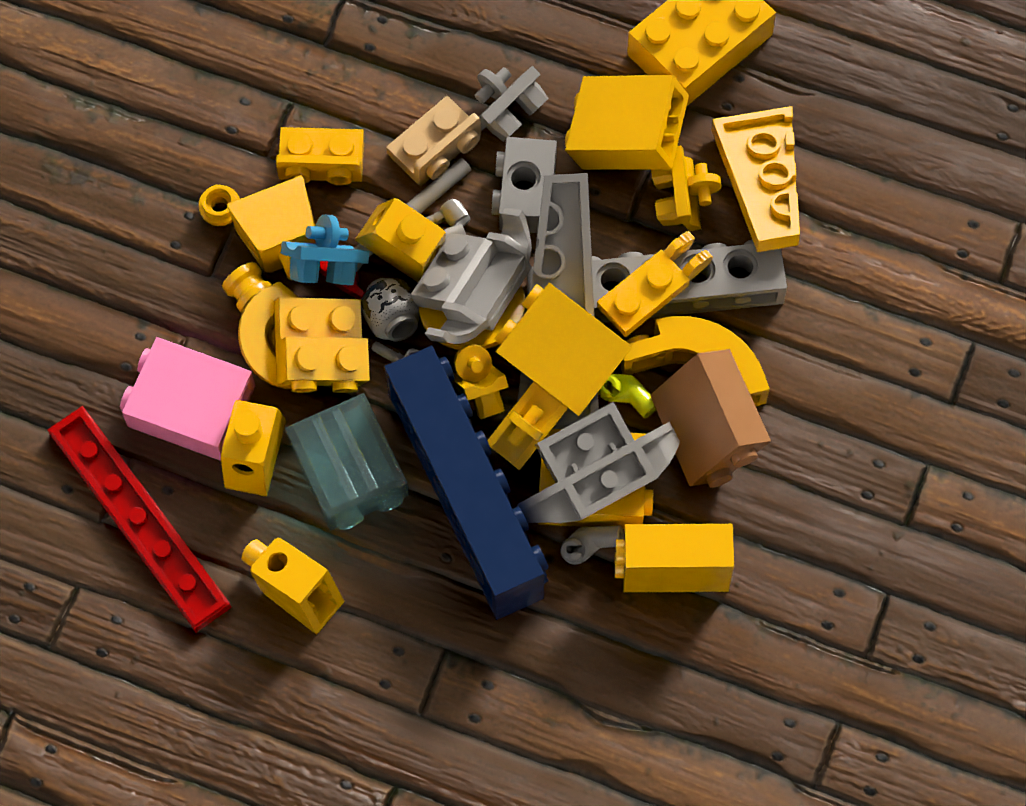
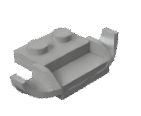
M504 208L501 213L503 218L501 234L489 232L486 238L452 232L449 234L411 293L416 306L443 311L447 318L441 329L430 327L427 329L425 335L431 341L460 344L477 337L485 329L493 331L532 268L529 262L532 249L531 238L523 210Z
M614 402L535 444L555 484L518 503V506L522 510L527 523H567L580 521L656 480L670 464L679 447L680 440L670 422L634 440Z

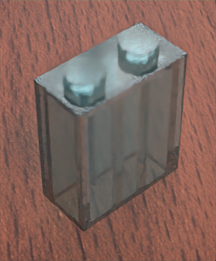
M364 393L285 427L289 445L330 531L338 527L341 530L352 528L363 521V516L378 509L380 512L390 511L401 505L404 501L403 498L409 496L407 481Z

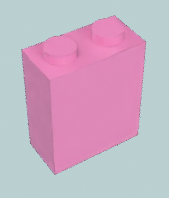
M156 337L151 349L146 348L140 357L137 368L140 374L134 387L128 386L121 400L120 409L123 410L122 414L127 426L221 461V452L235 400L249 402L254 391L255 382L252 371Z

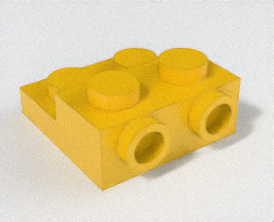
M279 297L274 300L277 385H291V391L297 393L317 391V386H332L334 393H352L358 391V386L370 381L368 338H362L361 299Z

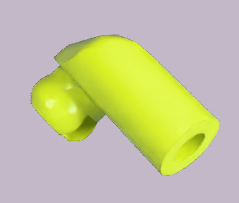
M611 374L598 391L600 397L606 401L630 403L643 418L649 417L656 411L650 393L632 375Z

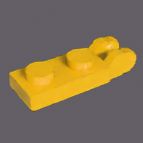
M689 231L673 240L664 251L661 249L597 301V308L624 337L630 335L689 286L690 281L712 261L713 256L707 250H704L695 255L682 270L673 262L689 250L694 243L695 237Z

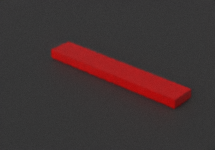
M81 406L47 429L54 442L195 633L232 608L230 602L84 406Z

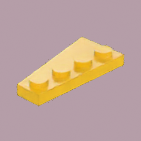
M792 106L712 119V134L757 252L799 245L800 227L798 194L796 192Z

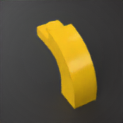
M691 316L663 317L655 320L654 337L638 335L626 341L632 346V349L620 363L622 373L626 375L667 364H686L697 353L730 349L755 406L767 403L769 386L755 354L741 338L717 323Z

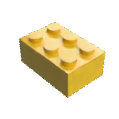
M667 0L629 31L627 55L647 75H674L689 95L688 106L773 35L776 12L764 0Z

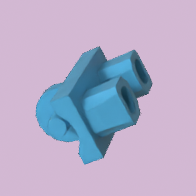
M321 215L316 226H307L305 231L306 237L308 239H315V243L282 241L281 254L291 257L290 279L297 282L318 283L320 261H328L326 282L354 285L358 263L368 264L370 251L354 249L350 245H338L339 241H346L348 239L349 231L347 228L339 227V222L334 215Z

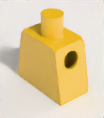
M302 175L227 204L236 232L264 272L272 273L284 268L288 279H290L291 257L281 254L282 241L315 243V239H308L305 234L307 226H315Z
M394 198L376 207L355 241L416 282H419L445 242L446 232L401 200Z
M235 400L221 452L223 480L226 489L267 497L286 423L285 417L278 408ZM241 464L246 465L253 471H242L239 469V466Z
M276 538L269 546L255 539L244 549L241 559L251 567L250 573L261 591L316 635L345 602L328 569L283 539Z

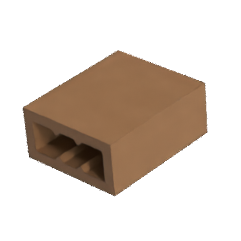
M730 349L697 353L650 394L662 424L670 422L680 440L675 454L689 486L708 484L710 488H714L733 479L732 473L737 468L754 462L758 458L757 452L771 442Z

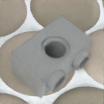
M517 137L506 138L505 152L498 151L496 158L495 175L503 177L501 190L494 189L492 197V215H499V230H502L503 227L501 213L506 207L523 210L529 232H538L544 175H555L557 141ZM519 181H529L534 186L527 190H521L514 185Z

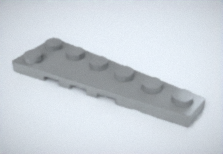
M588 173L544 175L531 290L536 284L544 289L548 282H550L594 316ZM522 372L517 402L533 383V380ZM598 392L580 416L568 409L553 429H564L599 410Z

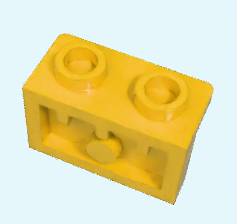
M281 127L279 155H276L279 179L288 181L302 175L304 183H308L310 180L328 181L334 185L362 182L364 130Z

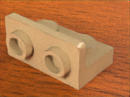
M446 96L386 147L387 154L421 187L430 178L435 180L448 169L450 161L459 153L466 154L477 145L481 136V119L475 113L468 116L449 96Z

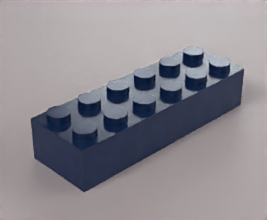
M429 346L384 366L389 398L496 620L544 599V584L548 582L545 572L548 570L546 559L538 545L530 546L526 533L529 531L526 518L519 506L514 509L511 507L508 493L511 491L506 477L500 468L495 471L493 470L489 458L492 455V451L482 431L474 432L475 430L470 419L474 417L472 409L464 393L456 394L452 382L455 380V376L445 356L438 358L433 346Z

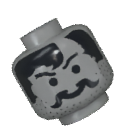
M398 278L377 279L367 287L366 292L361 298V313L377 338L393 342L402 341L410 337L418 328V323L421 320L419 307L415 305L411 297L412 290L404 280Z

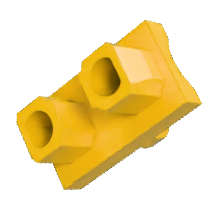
M680 145L677 146L672 170H651L654 185L658 190L674 187L675 196L659 199L655 202L656 216L663 226L683 224L690 232L701 229L698 198L700 206L710 205L712 203L711 194L719 191L722 185L719 175L708 173L706 163L696 164L694 173L693 160L684 156L683 147Z
M468 344L460 348L455 354L453 361L456 373H454L455 380L452 382L456 392L459 394L464 393L472 411H476L480 419L504 412L505 409L499 390L509 387L506 376L492 365V358L489 352L482 346Z
M533 381L487 440L490 448L499 453L518 470H521L537 450L535 444L544 440L569 408Z

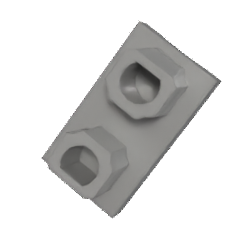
M533 66L508 88L504 83L512 75L505 67L497 74L487 69L482 70L478 74L477 79L482 88L475 94V98L482 104L490 97L495 99L478 116L481 119V131L487 128L504 142L507 137H510L522 125L507 109L514 100L530 116L549 99L541 86L535 81L541 74Z

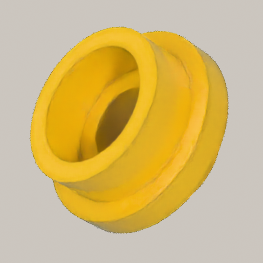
M211 186L200 197V214L211 225H228L232 223L228 206L220 212L214 211L213 207L218 203L229 204L240 198L228 186Z

